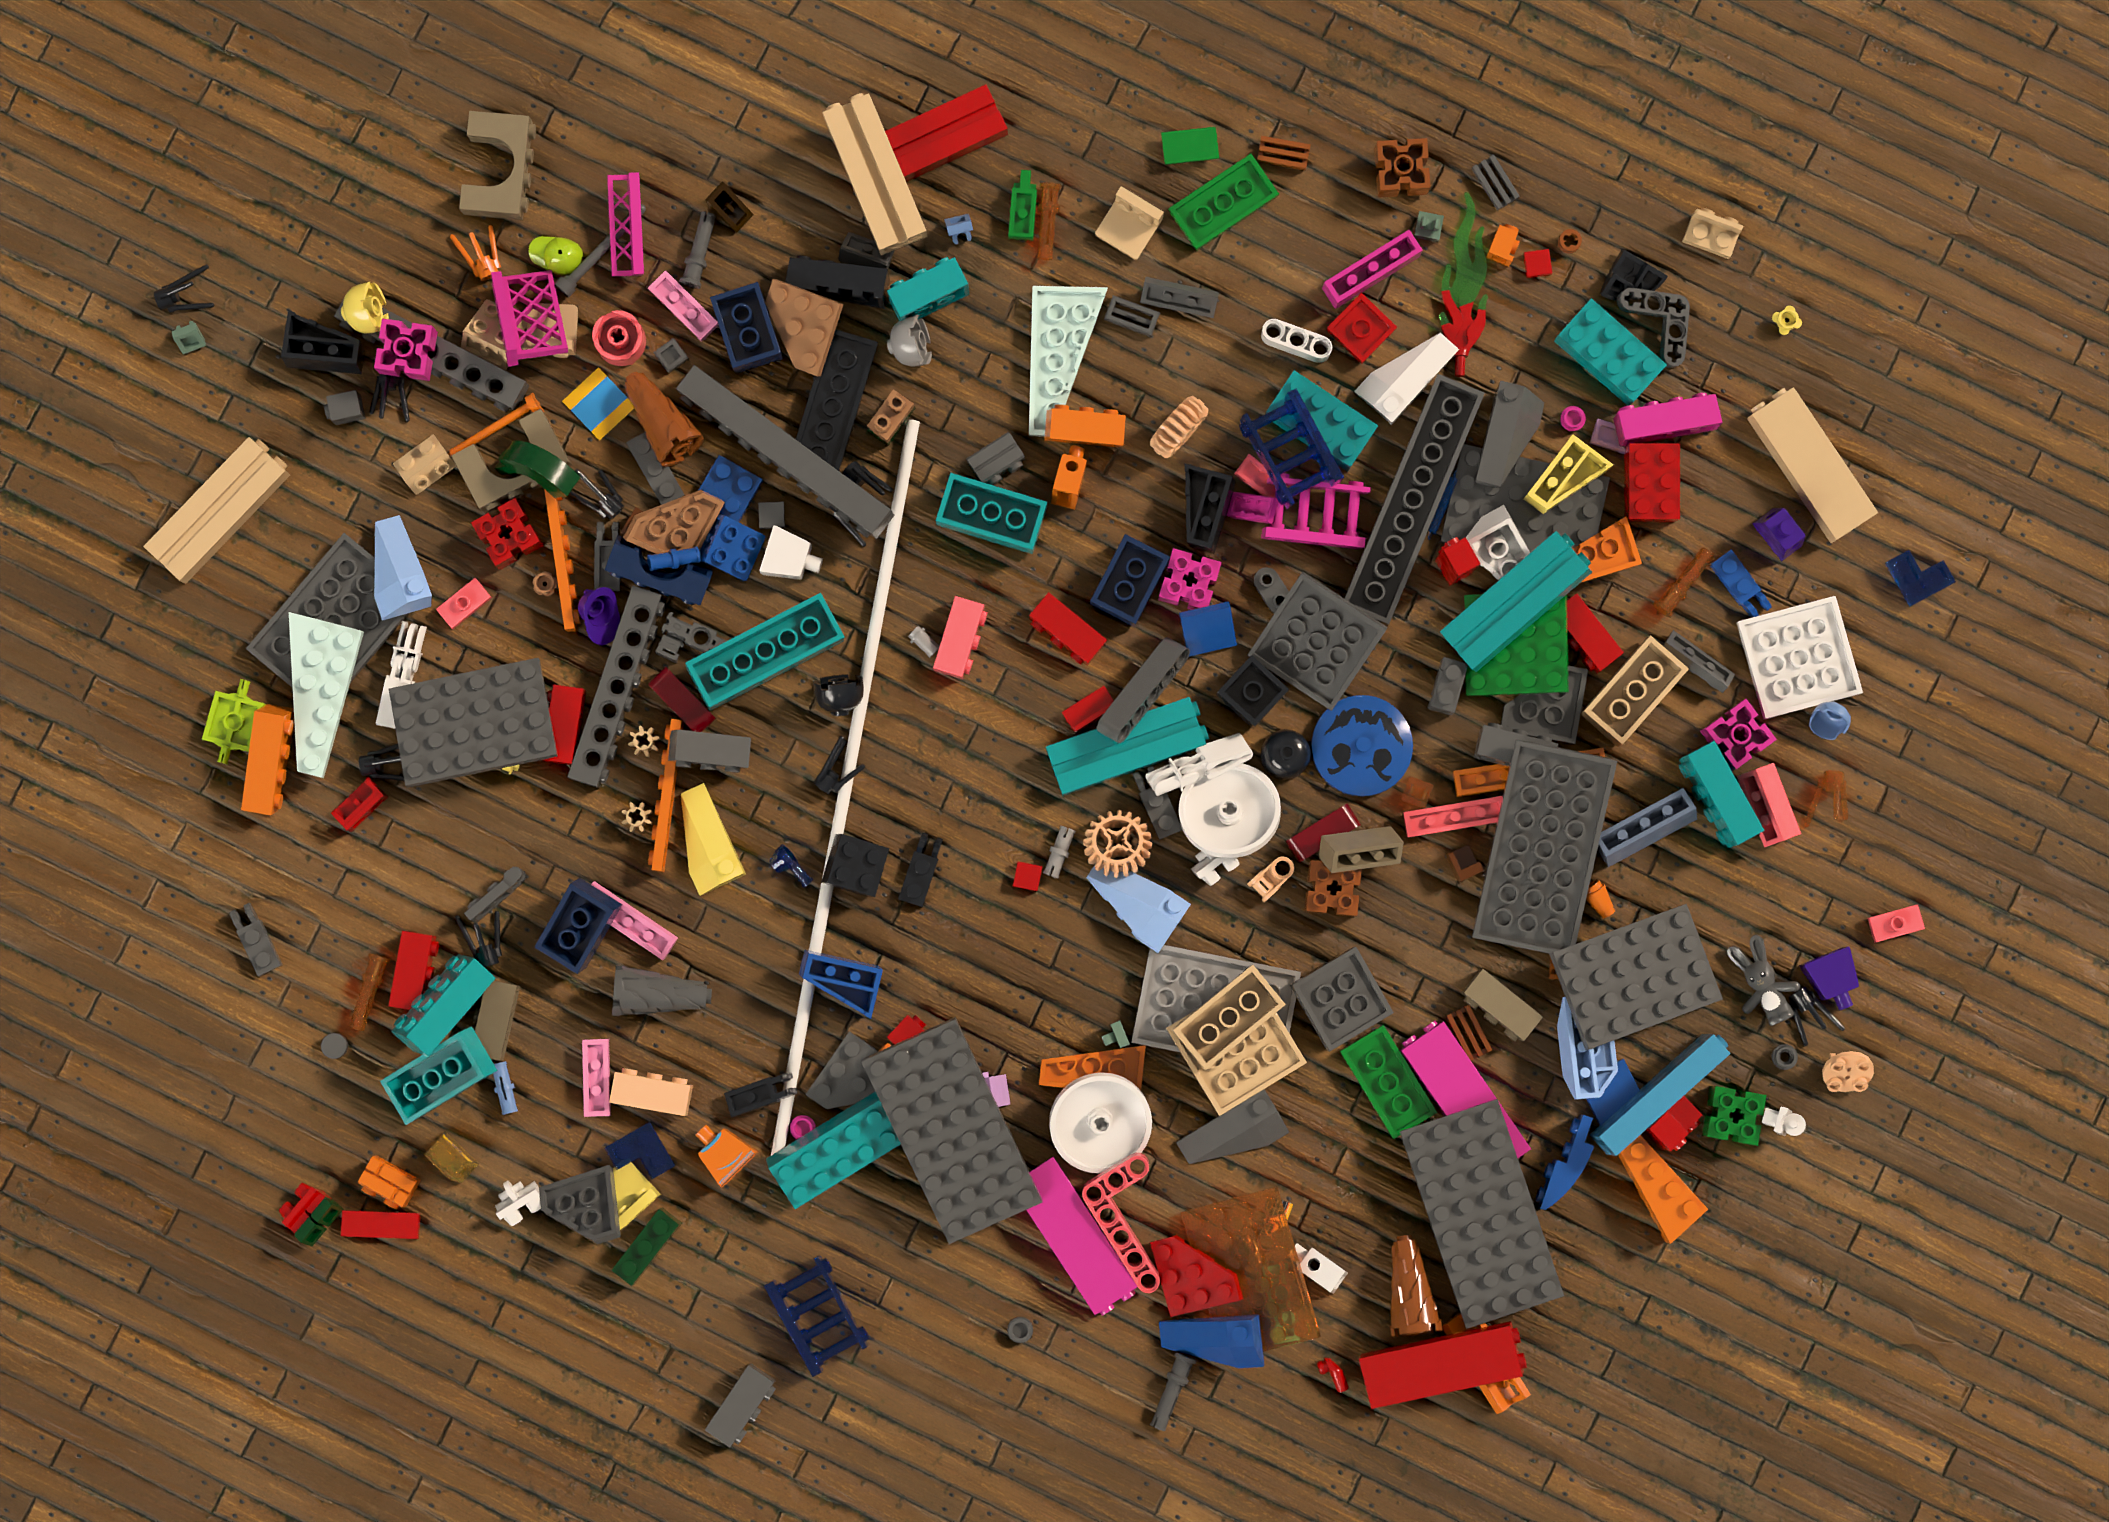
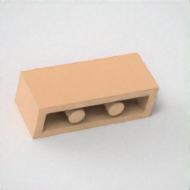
M622 1068V1073L615 1072L609 1103L687 1116L693 1085L687 1084L688 1079L672 1077V1081L662 1080L663 1075L647 1072V1077L638 1076L637 1070Z

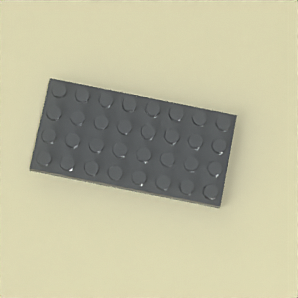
M1519 739L1515 740L1473 928V938L1549 954L1576 944L1616 770V759Z
M956 1017L861 1060L949 1244L1043 1202Z
M1498 1099L1399 1131L1465 1328L1468 1329L1563 1297L1564 1293Z

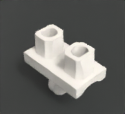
M1201 851L1195 855L1199 863L1192 867L1191 870L1199 879H1203L1209 886H1212L1220 879V876L1214 870L1222 863L1229 872L1239 866L1237 858H1220Z
M1780 1107V1111L1769 1108L1765 1109L1762 1123L1774 1127V1132L1786 1136L1787 1133L1791 1136H1798L1804 1132L1806 1122L1801 1115L1792 1113L1791 1110L1785 1107Z
M507 1180L503 1183L505 1191L498 1195L501 1202L495 1205L498 1218L500 1220L504 1218L511 1226H514L523 1219L522 1214L518 1210L526 1204L531 1213L541 1209L539 1187L535 1181L524 1187L521 1181L512 1185Z

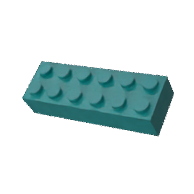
M819 593L686 662L685 665L708 710L712 711L844 642L845 636L822 594Z
M875 1091L766 1158L770 1172L794 1209H797L901 1143Z

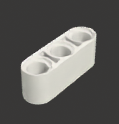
M1270 319L1263 325L1261 338L1265 344L1316 363L1325 362L1331 354L1332 343L1325 336L1278 319ZM1270 327H1275L1280 335L1272 338L1268 336L1266 330ZM1292 336H1299L1302 338L1303 344L1301 346H1294L1291 344L1290 338ZM1317 344H1322L1327 352L1319 355L1315 353L1313 347Z

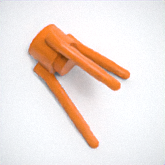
M492 225L488 226L492 259L489 255L483 256L474 233H469L479 258L476 260V264L455 235H450L451 240L472 268L475 277H480L481 281L491 279V272H498V269L501 268Z

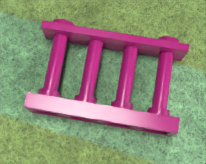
M1274 473V477L1267 478L1266 484L1276 485L1275 498L1278 499V504L1272 524L1262 529L1261 539L1359 550L1365 548L1366 538L1359 537L1357 521L1360 494L1366 495L1370 493L1371 487H1363L1364 483L1358 481H1349L1348 485L1291 479L1289 478L1290 474ZM1286 486L1301 488L1298 520L1294 530L1284 529L1285 525L1282 524ZM1311 489L1325 490L1322 528L1319 529V532H1310L1309 527H1307ZM1335 491L1350 493L1347 530L1344 531V535L1334 534V530H1332Z

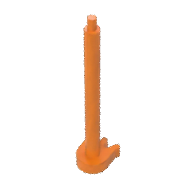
M531 393L525 397L526 403L456 445L449 450L448 455L452 457L451 455L468 446L477 444L529 411L535 412L539 409H542L543 412L545 411L540 406V402L536 400L535 394Z

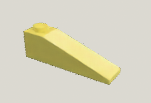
M702 783L681 793L689 874L701 896L746 875L705 784Z

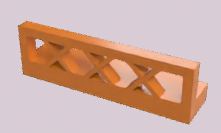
M1459 1313L1442 1325V1329L1446 1335L1486 1327L1487 1324L1483 1323L1466 1329L1461 1313ZM1520 1377L1479 1386L1496 1414L1504 1412L1513 1403L1526 1399L1531 1395ZM1510 1384L1516 1387L1519 1394L1515 1395Z

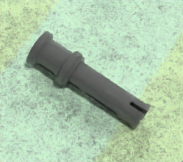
M701 212L691 253L684 261L686 267L683 277L679 279V283L688 288H701V275L703 269L707 267L706 260L704 259L717 218L716 215L710 212L707 215L706 212Z
M1177 1351L1175 1352L1176 1359L1171 1372H1167L1166 1375L1168 1379L1166 1388L1150 1423L1152 1427L1155 1426L1156 1429L1162 1431L1166 1430L1183 1386L1188 1384L1189 1380L1187 1377L1191 1367L1197 1362L1195 1358Z

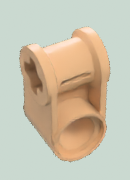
M1278 857L1269 866L1262 869L1247 885L1249 887L1252 886L1263 897L1262 901L1265 903L1291 877L1294 872V864L1287 857ZM1279 861L1288 863L1290 870L1287 875L1281 876L1275 871V866ZM1259 881H1261L1268 888V891L1260 884Z

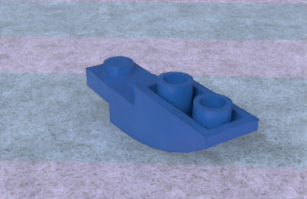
M1579 1114L1578 1119H1573L1570 1127V1132L1573 1133L1570 1143H1565L1561 1154L1562 1157H1565L1564 1161L1553 1159L1552 1164L1548 1163L1545 1168L1543 1177L1547 1179L1544 1187H1540L1536 1194L1537 1208L1546 1210L1567 1193L1583 1172L1594 1148L1593 1145L1585 1143L1593 1118Z

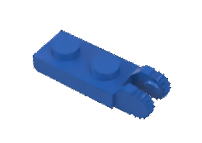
M1732 549L1710 564L1712 570L1738 605H1741L1751 618L1759 616L1755 607L1748 601L1752 596L1756 598L1764 610L1768 611L1772 608L1769 600L1761 592V588Z

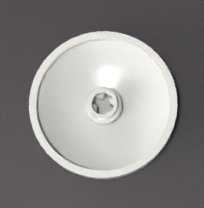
M1243 763L1212 779H1208L1206 775L1199 777L1196 782L1185 786L1179 801V818L1186 837L1199 850L1220 858L1243 857L1262 848L1275 834L1281 817L1280 798L1272 781L1260 770Z
M1092 1073L1072 1081L1059 1093L1051 1108L1049 1128L1054 1146L1066 1162L1086 1172L1102 1173L1127 1156L1136 1152L1142 1153L1150 1138L1152 1116L1145 1096L1131 1081L1112 1073Z

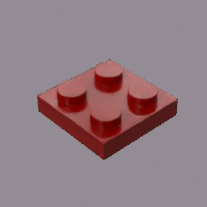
M1361 292L1326 330L1363 364L1397 329V326Z

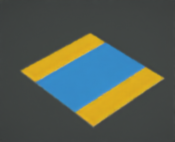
M599 367L562 401L599 441L634 409L628 397Z

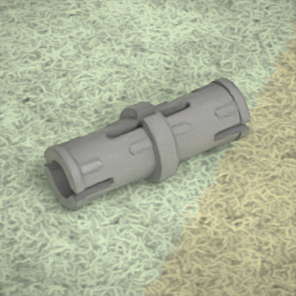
M1060 826L1054 847L1051 846L1049 850L1051 855L1045 871H1043L1044 874L1059 878L1065 857L1068 858L1070 854L1068 849L1076 832L1075 830L1069 828L1067 832V827Z

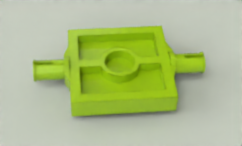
M240 679L237 693L226 694L215 691L202 740L213 742L221 747L217 761L219 763L228 765L231 750L249 752L254 711L266 705L265 703L253 701L247 696L250 681Z

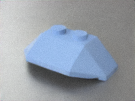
M1563 997L1557 1023L1563 1078L1574 1099L1600 1098L1618 1072L1615 1041L1613 1040L1585 1050L1566 997Z

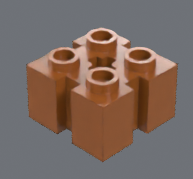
M1427 138L1407 139L1405 146H1397V140L1377 141L1374 148L1375 167L1382 168L1376 177L1377 197H1397L1400 190H1407V196L1427 195L1430 190L1429 168H1423L1429 158ZM1404 165V168L1407 169L1403 172L1398 169V166Z
M1309 861L1307 882H1313V891L1306 892L1304 912L1325 914L1327 913V908L1335 909V915L1356 917L1358 914L1359 895H1353L1354 886H1360L1362 869L1331 873L1322 861ZM1332 882L1337 883L1336 886H1339V891L1335 892L1334 896L1330 895L1331 891H1327V886L1331 885Z

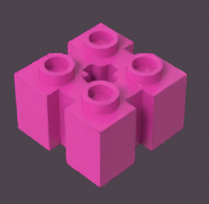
M382 318L379 339L384 343V349L377 348L374 369L379 374L400 377V372L404 371L409 378L430 381L433 361L427 355L428 351H435L438 332L432 325L412 323L411 329H408L402 321ZM406 346H409L410 351L403 354L401 352L402 349H406Z
M1173 548L1166 571L1172 573L1171 579L1164 577L1158 600L1176 606L1179 600L1189 603L1187 609L1190 610L1209 606L1213 591L1207 588L1209 584L1215 585L1222 562L1202 557L1201 562L1191 560L1192 553ZM1192 576L1194 577L1193 580L1197 581V584L1192 583V587L1186 586V581L1183 578Z
M1747 699L1740 701L1724 713L1728 719L1724 720L1723 717H1720L1700 731L1708 743L1715 741L1723 751L1722 755L1731 771L1738 769L1753 758L1749 753L1751 750L1756 754L1777 740L1765 723L1762 725L1756 723L1754 718L1758 714ZM1734 731L1742 733L1743 736L1740 737L1742 741L1735 739Z

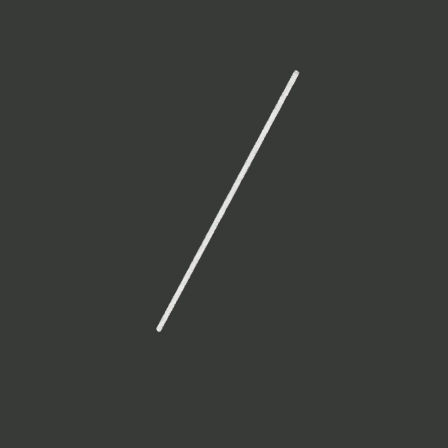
M907 420L891 506L895 516L888 523L860 673L864 684L863 698L861 703L853 710L841 779L856 769L920 422L916 420ZM854 777L838 791L824 871L835 834L844 833ZM821 883L809 951L822 952L834 886ZM803 979L786 1073H792L793 1079L784 1083L783 1091L788 1088H796L815 989V985ZM795 1095L781 1099L771 1155L783 1149L786 1145Z

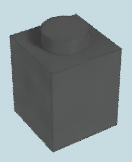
M356 390L326 396L328 404L324 405L327 419H331L335 425L366 419L361 394Z

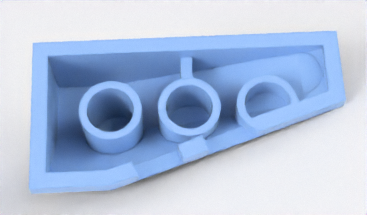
M400 515L375 522L374 599L382 621L431 607L432 594Z
M1094 865L1086 878L1103 899L1109 901L1114 907L1121 921L1124 920L1132 929L1131 933L1135 938L1159 953L1191 904L1171 890L1129 870L1127 877L1123 875V872H1119V876L1115 878L1113 871H1110L1109 875L1105 876L1104 868L1096 871Z

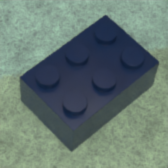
M758 282L710 297L735 374L783 359Z
M1125 534L1090 601V605L1135 628L1170 557Z
M583 879L575 880L567 888L535 948L576 974L587 968L622 904Z

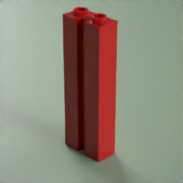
M987 84L888 129L885 133L905 181L908 182L1007 136L1008 128L995 105Z
M1509 1321L1362 1353L1359 1357V1362L1371 1409L1523 1377L1527 1363L1524 1353H1519L1517 1343H1521L1518 1328H1513L1512 1322Z

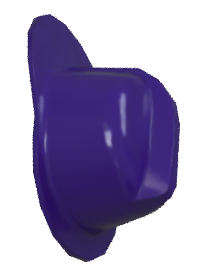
M607 587L597 588L596 590L586 589L578 603L579 615L585 622L589 638L595 644H609L614 640L620 624L615 593Z

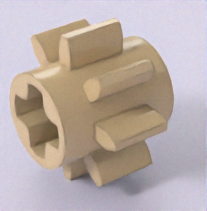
M639 726L640 732L636 734L630 732V735L634 738L633 742L628 743V746H635L637 748L634 753L638 756L642 751L646 757H649V751L652 749L655 751L659 750L655 746V741H659L660 737L652 736L654 732L652 727L646 732L642 726ZM648 735L647 740L650 742V744L648 746L643 745L640 748V737L646 738Z
M630 802L631 809L628 811L622 810V813L626 815V820H623L622 824H630V832L632 833L636 827L641 832H645L644 826L646 823L652 824L648 820V815L653 812L652 810L644 811L645 803L643 802L640 803L639 807H635ZM640 811L643 820L637 821L634 824L635 820L631 816L633 813L637 814Z

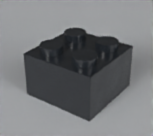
M1251 655L1221 687L1216 696L1254 729L1289 689Z
M835 834L821 883L867 897H875L889 848L848 835Z

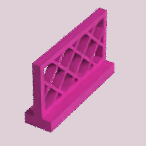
M501 271L491 272L492 289L508 366L518 365V359L568 353V345L552 271L502 277ZM540 280H548V285L544 289L534 284ZM519 283L524 286L518 293L509 288L510 284ZM528 290L538 294L533 301L524 297ZM543 298L553 302L547 309L538 304ZM518 301L527 305L523 312L513 308ZM532 309L542 313L537 320L527 316ZM547 317L556 321L552 328L542 324ZM522 320L532 325L526 332L517 327ZM537 328L546 333L541 340L531 335ZM551 337H554L561 341V345L550 346L546 342ZM526 340L535 344L533 349L522 350L521 345Z

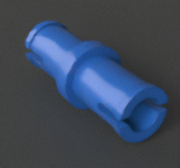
M697 546L677 551L674 548L669 549V552L647 556L650 571L668 567L677 569L679 565L700 563L701 561Z

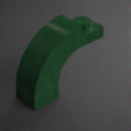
M513 441L509 448L501 453L498 458L499 462L495 467L501 475L519 473L533 479L554 498L568 496L581 478L572 468L552 453L524 441Z

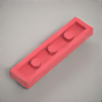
M1503 796L1403 812L1406 836L1409 838L1497 823Z

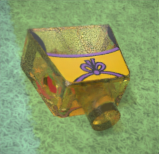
M445 1131L428 1147L424 1154L447 1178L462 1183L479 1165Z

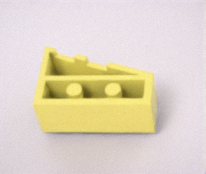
M1572 435L1524 497V500L1542 514H1545L1607 472L1613 464L1575 435Z

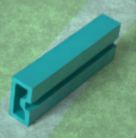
M1555 531L1440 631L1473 671H1479L1592 573V570L1588 567L1591 564L1590 560L1582 552L1577 554L1571 548L1575 543L1566 533L1561 536Z
M1190 697L1147 711L1122 743L1113 741L1095 729L1046 746L1062 796L1194 751L1196 748L1206 745L1205 740L1209 739L1205 725L1200 726L1197 716L1201 714L1197 702H1191Z

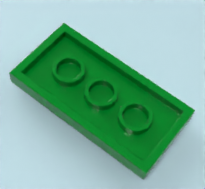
M1249 154L1168 208V211L1194 249L1198 251L1277 198L1279 193L1253 155Z
M1384 1025L1340 1051L1392 1139L1400 1136L1399 1131L1416 1126L1437 1113Z

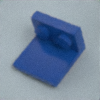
M718 514L699 550L700 563L711 565L742 581H746L765 540V535L725 515Z

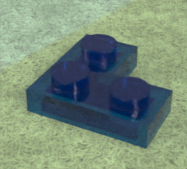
M1910 550L1885 563L1909 607L1956 582L1944 560L1921 572Z
M650 1122L604 1148L616 1170L640 1158L652 1180L675 1167Z

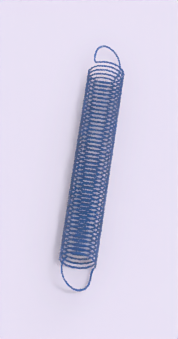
M1454 478L1447 483L1448 487L1444 490L1445 494L1442 498L1449 491L1450 493L1439 505L1445 499L1447 503L1433 517L1434 521L1430 524L1431 527L1428 530L1430 533L1441 523L1439 520H1442L1446 507L1449 504L1448 502L1453 493L1451 490L1453 486L1447 492L1446 490L1454 483V481L1451 483Z

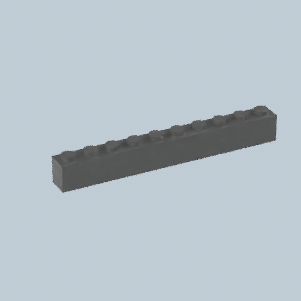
M695 365L677 386L676 390L681 395L679 399L690 408L695 405L700 409L699 414L709 422L714 419L720 424L718 428L728 436H731L733 433L739 438L737 442L748 451L751 448L759 453L757 457L767 465L771 462L779 467L776 470L779 474L788 480L790 477L798 481L797 487L807 494L810 491L818 496L816 500L828 509L829 506H832L837 510L836 515L844 522L848 523L851 520L857 525L855 529L866 538L871 535L877 539L895 516L890 508Z

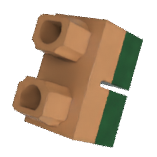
M893 389L868 423V433L889 446L900 431L901 426L905 424L916 409L914 403Z

